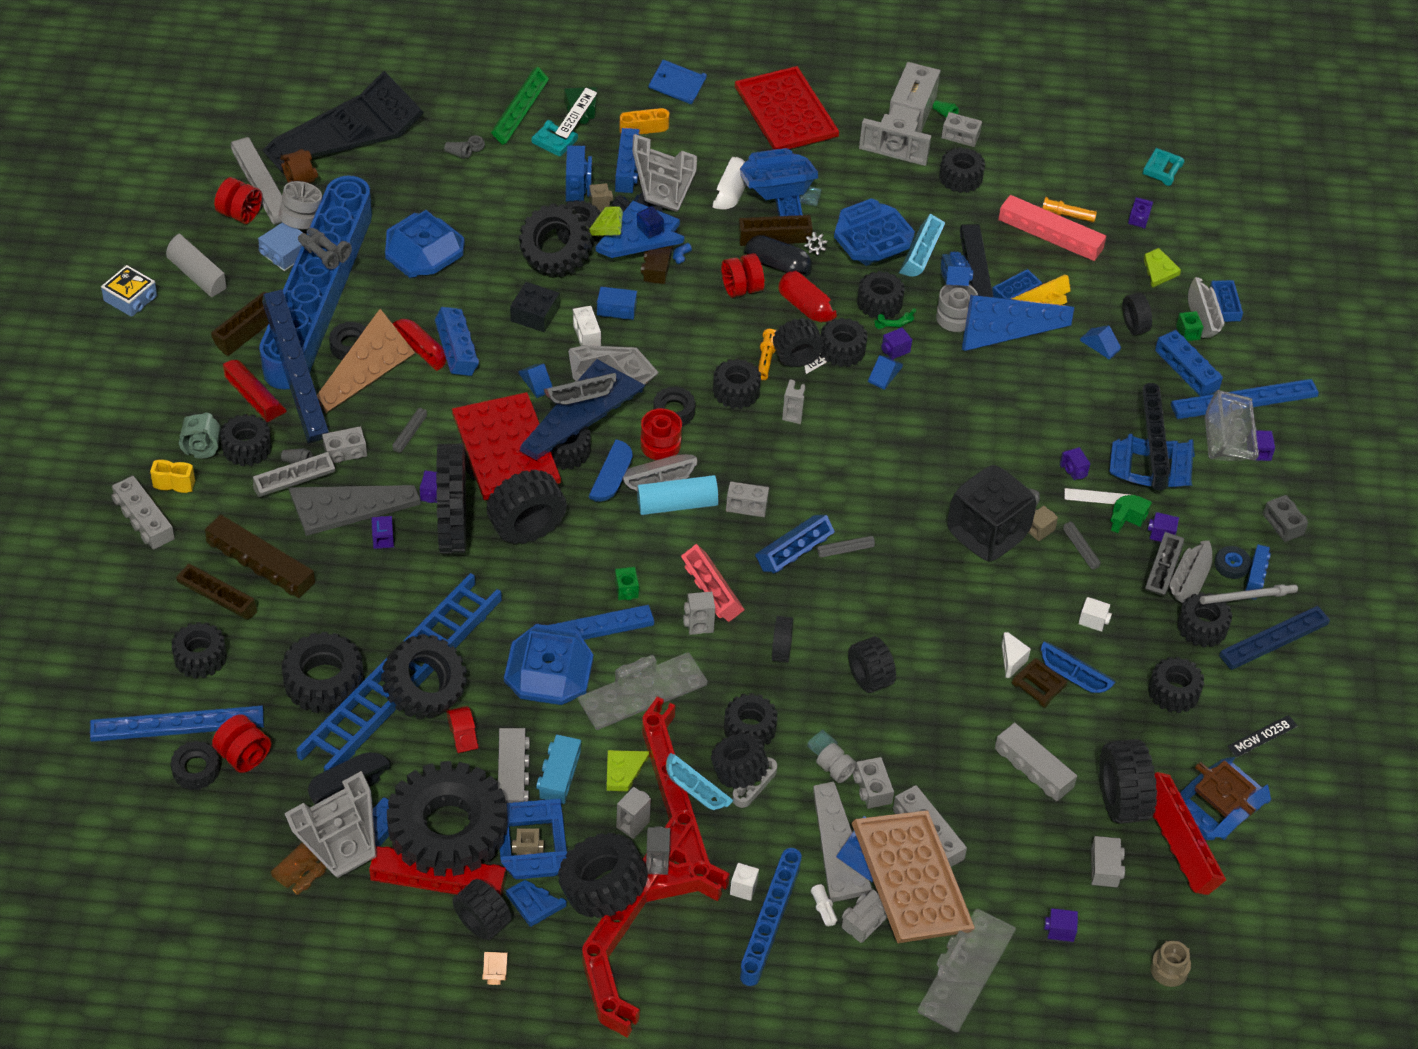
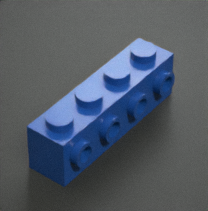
M622 128L616 169L615 192L633 193L634 183L637 184L638 173H636L637 167L632 148L633 135H639V129Z
M950 252V255L942 254L941 274L946 285L969 286V281L973 279V270H971L970 264H968L964 255H961L960 252Z
M441 307L435 318V323L451 374L472 376L474 370L478 367L479 359L476 356L475 347L472 344L470 331H468L462 309Z
M1176 330L1158 338L1155 351L1199 396L1210 395L1220 389L1223 379L1221 374Z
M814 515L756 553L755 556L763 572L776 573L782 570L786 564L797 560L801 554L812 550L816 544L827 540V537L835 531L827 515Z

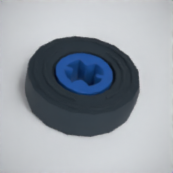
M1226 546L1216 554L1215 567L1224 577L1239 579L1244 577L1250 570L1251 559L1245 550L1236 546Z

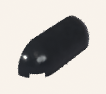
M764 235L752 237L745 245L744 253H755L763 264L785 272L798 271L803 272L805 275L811 274V259L801 248Z
M378 753L360 754L315 776L308 786L309 796L316 805L345 789L342 781L360 771L363 772L369 787L381 780L380 776L385 769L389 770L390 762Z

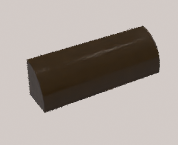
M811 215L739 218V245L745 246L752 237L757 235L768 236L787 244L808 243L809 240L806 237L810 236L812 238L813 230Z
M262 292L211 332L214 343L223 354L230 356L268 326L269 322L262 303L263 295L267 292Z
M189 563L176 577L179 584L244 619H250L257 613L254 598Z

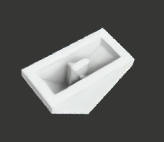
M1004 632L1001 646L1005 676L1010 678L1028 661L1031 649L1010 633Z

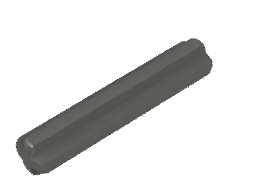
M418 408L393 443L394 451L398 453L403 451L426 418L427 411L425 409Z
M1073 522L1064 524L1063 530L1092 570L1099 568L1100 560Z
M866 536L821 545L817 547V553L819 557H826L871 548L875 546V540L873 536Z

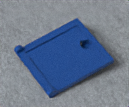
M662 60L648 88L692 104L707 75L705 73L699 74Z

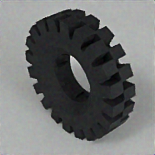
M437 444L436 493L440 554L466 553L464 444Z
M451 761L440 762L441 770H436L434 764L431 763L422 766V775L415 769L407 775V783L401 780L397 784L395 794L391 793L388 801V833L393 849L397 855L402 853V860L409 866L416 862V870L426 874L430 867L434 869V876H445L446 869L451 868L453 876L464 874L463 866L467 865L471 872L480 868L481 859L488 863L495 856V849L500 850L504 843V835L507 834V803H505V795L502 788L498 789V782L492 776L486 779L484 770L476 767L470 772V765L462 762L458 763L456 769H452ZM456 806L468 813V820L470 822L462 831L456 834L440 835L428 829L427 820L425 819L433 810L439 807Z

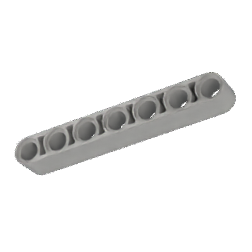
M249 137L232 141L231 148L249 183L259 188L262 192L261 204L272 224L282 223L278 216L282 195Z

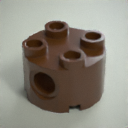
M299 149L297 152L281 155L280 159L284 160L281 166L288 183L294 181L314 183L315 178H318L317 170L315 167L312 168L310 162L312 157L308 150Z

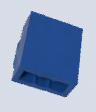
M567 146L566 201H584L586 190L587 197H589V185L592 182V156H588L587 163L585 159V146Z

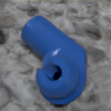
M685 243L674 250L672 258L673 260L675 259L677 264L685 261L683 255L692 250L691 245Z

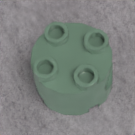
M203 413L184 418L179 446L185 454L189 455L191 453L194 455V458L201 459L211 457L216 453L221 435V427L213 419L212 414Z

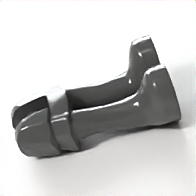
M314 228L307 230L308 235L302 233L298 236V241L309 253L314 252L328 269L337 268L339 261L344 263L352 251V246L347 241H342L335 245L324 233ZM321 246L326 248L328 251L326 252L325 250H323Z

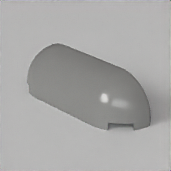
M1195 277L1189 288L1188 303L1191 312L1197 311L1204 328L1201 337L1210 338L1222 330L1224 319L1213 288L1209 289L1202 283V279Z
M688 454L675 455L627 469L623 476V481L629 488L638 491V485L687 479L697 465V457Z
M1201 541V545L1193 549L1189 547L1173 575L1170 589L1173 596L1181 603L1185 602L1187 597L1191 598L1192 594H1199L1212 564L1210 541Z

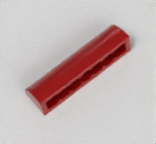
M231 360L223 364L225 378L266 422L287 412L285 407L241 361Z

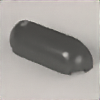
M616 373L545 388L544 392L552 402L561 405L604 396L610 392L614 382H616Z

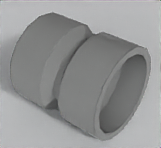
M836 743L825 747L819 754L816 762L825 772H831L830 776L837 783L847 780L855 771L857 764L849 755H844V751Z

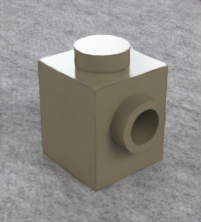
M607 183L589 185V202L592 203V206H597L600 212L605 207H610L613 195L612 191L608 190Z
M1045 506L1035 511L1032 527L1028 533L1038 541L1042 540L1056 529L1058 517Z

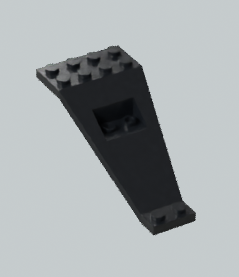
M383 71L360 95L277 136L262 151L283 173L281 163H284V160L280 159L281 155L303 149L304 151L308 150L313 158L399 138L424 112L388 73Z

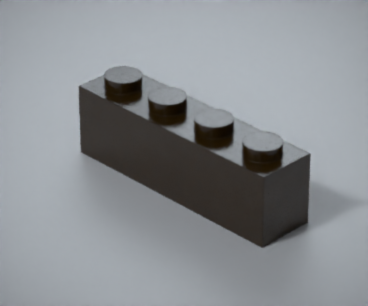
M674 245L645 251L644 261L646 262L641 265V274H644V282L666 283Z

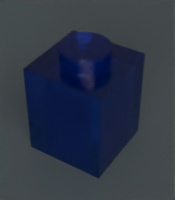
M651 206L637 213V226L650 239L664 232V219Z

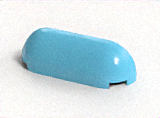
M669 753L666 761L668 776L693 798L712 810L720 809L724 806L728 807L733 802L729 796L679 757ZM716 797L717 801H712L711 798Z

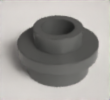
M471 136L468 140V144H471L472 151L474 152L481 151L485 147V143L480 136Z

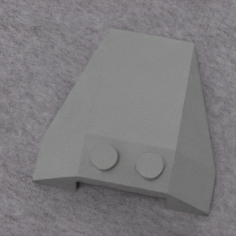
M634 134L632 151L645 201L677 212L695 175L697 156L681 151L676 157L650 149V139Z
M583 345L570 348L568 351L572 375L575 381H578L596 359L645 385L659 373L637 348Z
M362 771L342 781L345 789L310 808L305 803H302L285 813L292 832L337 878L376 857L371 790Z

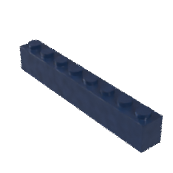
M283 290L265 293L262 303L307 443L323 440L322 434L328 433V429Z

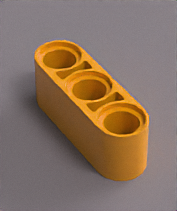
M659 108L622 113L620 115L619 131L621 133L622 128L639 129V134L664 132L669 128V111Z

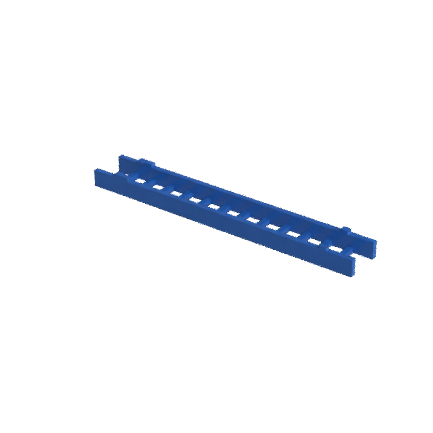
M470 573L404 641L412 636L417 637L421 634H425L428 637L434 635L438 637L437 640L439 641L442 639L446 640L450 648L452 646L456 648L501 602V591L497 589L487 600L470 591L475 585V575ZM463 596H466L481 606L472 613L458 603ZM453 609L468 619L459 626L444 616ZM438 622L455 631L448 640L431 630ZM387 658L296 749L298 759L302 761L318 746L334 755L324 766V771L329 770L349 760L355 754V751L396 710L395 707L397 705L394 702L390 703L389 700L380 708L364 698L372 689L386 698L389 696L388 692L385 693L383 687L378 684L381 681V674L384 672L382 668ZM412 661L409 663V668L416 672L410 678L416 687L434 671L426 663L422 666ZM358 703L376 713L368 722L350 712ZM344 717L362 727L354 736L336 726ZM331 731L348 741L340 751L324 741Z

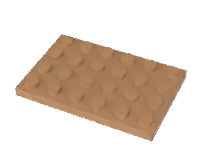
M928 810L855 819L852 822L897 943L969 933L975 929Z

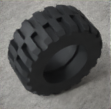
M556 203L550 204V207L546 205L541 206L539 211L535 209L531 212L532 216L530 218L527 216L524 220L525 226L522 225L520 228L522 234L519 235V242L521 243L519 247L523 256L535 271L538 270L544 276L548 274L549 277H556V274H558L560 277L566 276L565 273L567 272L572 274L575 272L574 269L576 267L580 268L583 265V260L588 259L589 254L587 251H591L592 248L590 243L592 236L587 224L572 207L568 208L564 204H560L558 207ZM556 228L570 230V239L562 250L555 253L541 251V242L549 231Z
M526 470L518 475H512L508 480L505 479L500 486L497 485L494 493H491L486 509L487 515L499 537L513 544H518V542L525 544L527 541H536L537 538L547 535L546 533L553 531L565 515L567 502L552 475L541 470H531L530 472Z
M315 632L309 634V637H301L298 639V643L294 642L289 647L290 650L285 652L284 660L282 661L284 688L287 696L291 698L295 705L298 706L300 704V708L304 710L311 709L315 713H319V711L329 713L330 710L337 709L363 682L362 656L358 651V647L354 643H350L348 638L344 636L341 638L340 634L336 633L331 635L328 632H321V634H316ZM320 665H331L340 669L338 674L324 680L312 679L305 675L310 669Z
M425 634L418 635L417 637L412 636L399 644L387 657V661L384 662L382 668L384 672L381 674V681L385 682L382 687L384 692L389 694L387 697L389 702H394L397 705L395 708L399 712L404 710L406 716L412 717L416 715V719L434 718L449 709L462 695L463 687L466 685V678L463 677L466 674V668L461 665L463 662L462 657L456 655L455 652L457 650L453 646L450 648L446 640L442 639L439 641L437 640L438 637L430 635L428 638ZM411 661L424 662L435 670L439 679V689L437 692H424L413 684L408 671Z
M1139 739L1106 743L1100 753L1099 776L1103 793L1102 797L1109 817L1112 818V821L1119 824L1149 820L1156 810L1157 789L1155 770L1146 744Z
M603 833L596 834L595 837L590 836L585 838L584 842L577 843L573 850L568 851L566 859L562 860L561 868H559L558 872L560 887L572 908L579 914L591 918L593 916L596 918H604V915L613 916L615 912H622L626 909V906L632 905L636 901V897L642 894L648 874L645 863L634 843L629 838H626V836L616 835L615 833H607V835ZM612 870L604 877L594 880L600 874Z

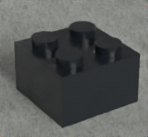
M525 282L510 305V321L545 333L560 309V293Z

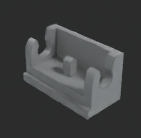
M789 380L784 396L782 420L801 424L805 385L802 384L801 389L796 390L794 389L795 381Z

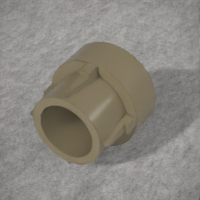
M1165 941L1161 948L1155 952L1150 969L1154 979L1160 984L1169 987L1179 986L1184 983L1191 969L1190 948H1187L1178 941Z

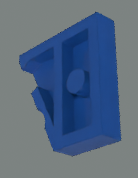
M526 880L506 890L507 897L530 927L566 907L565 899L560 898L559 900L549 895V891L537 888Z

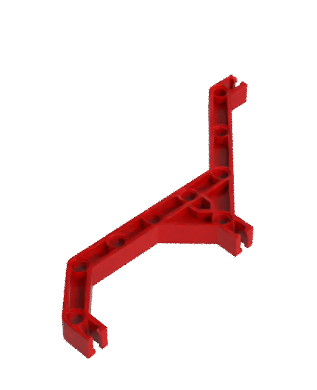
M658 696L643 715L642 734L669 818V822L665 826V828H670L668 875L647 874L646 885L643 887L642 894L636 897V901L632 905L626 906L624 911L615 912L613 916L604 915V918L600 920L582 947V963L597 1018L601 1024L627 1038L632 1032L629 1020L636 1025L639 1021L640 1009L619 998L608 961L609 956L646 902L696 891L718 901L722 896V888L726 890L729 885L730 873L709 863L688 794L666 774L667 757L669 753L675 755L667 731V727L675 717V705L670 703L666 712L663 715L659 714L662 711L664 700ZM645 855V857L643 858V861H644V863H645V866H646V855ZM606 1009H612L613 1011H612V1012H606L605 1010H606ZM620 1016H622V1017H624V1018H626V1019H629V1020H627V1022H626V1021H624L623 1019H621Z

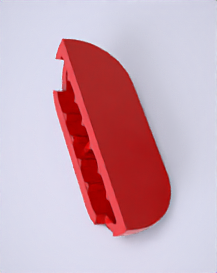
M793 271L787 272L782 276L778 285L780 294L808 318L818 322H827L837 317L836 310L833 311L829 304L830 298L802 274Z
M400 319L392 323L409 346L436 371L445 365L447 359L443 347L417 323L409 319Z

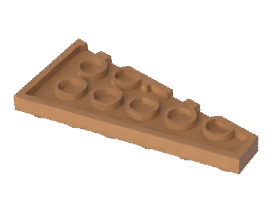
M379 309L317 394L319 404L326 414L414 355L413 349L381 309Z

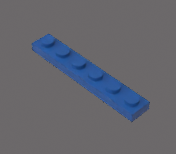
M649 605L547 626L577 630L583 640L653 626L654 619Z

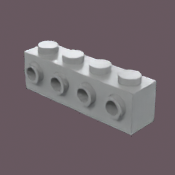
M134 476L112 485L113 494L111 496L114 503L121 506L125 518H130L132 527L135 531L139 530L145 544L148 543L154 550L174 540L171 524Z
M917 785L895 796L893 806L895 814L928 810L950 867L965 859L967 847Z

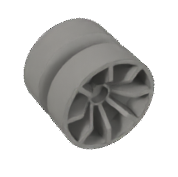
M294 181L287 183L283 189L282 202L278 213L279 219L284 224L293 228H310L321 203V191L314 185L306 182Z
M945 285L942 287L936 313V320L941 327L953 332L965 331L970 295H978L972 286Z

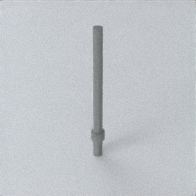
M1280 584L1272 588L1201 596L1200 603L1210 604L1273 595L1281 597L1288 593H1296L1298 587L1297 585L1285 586Z

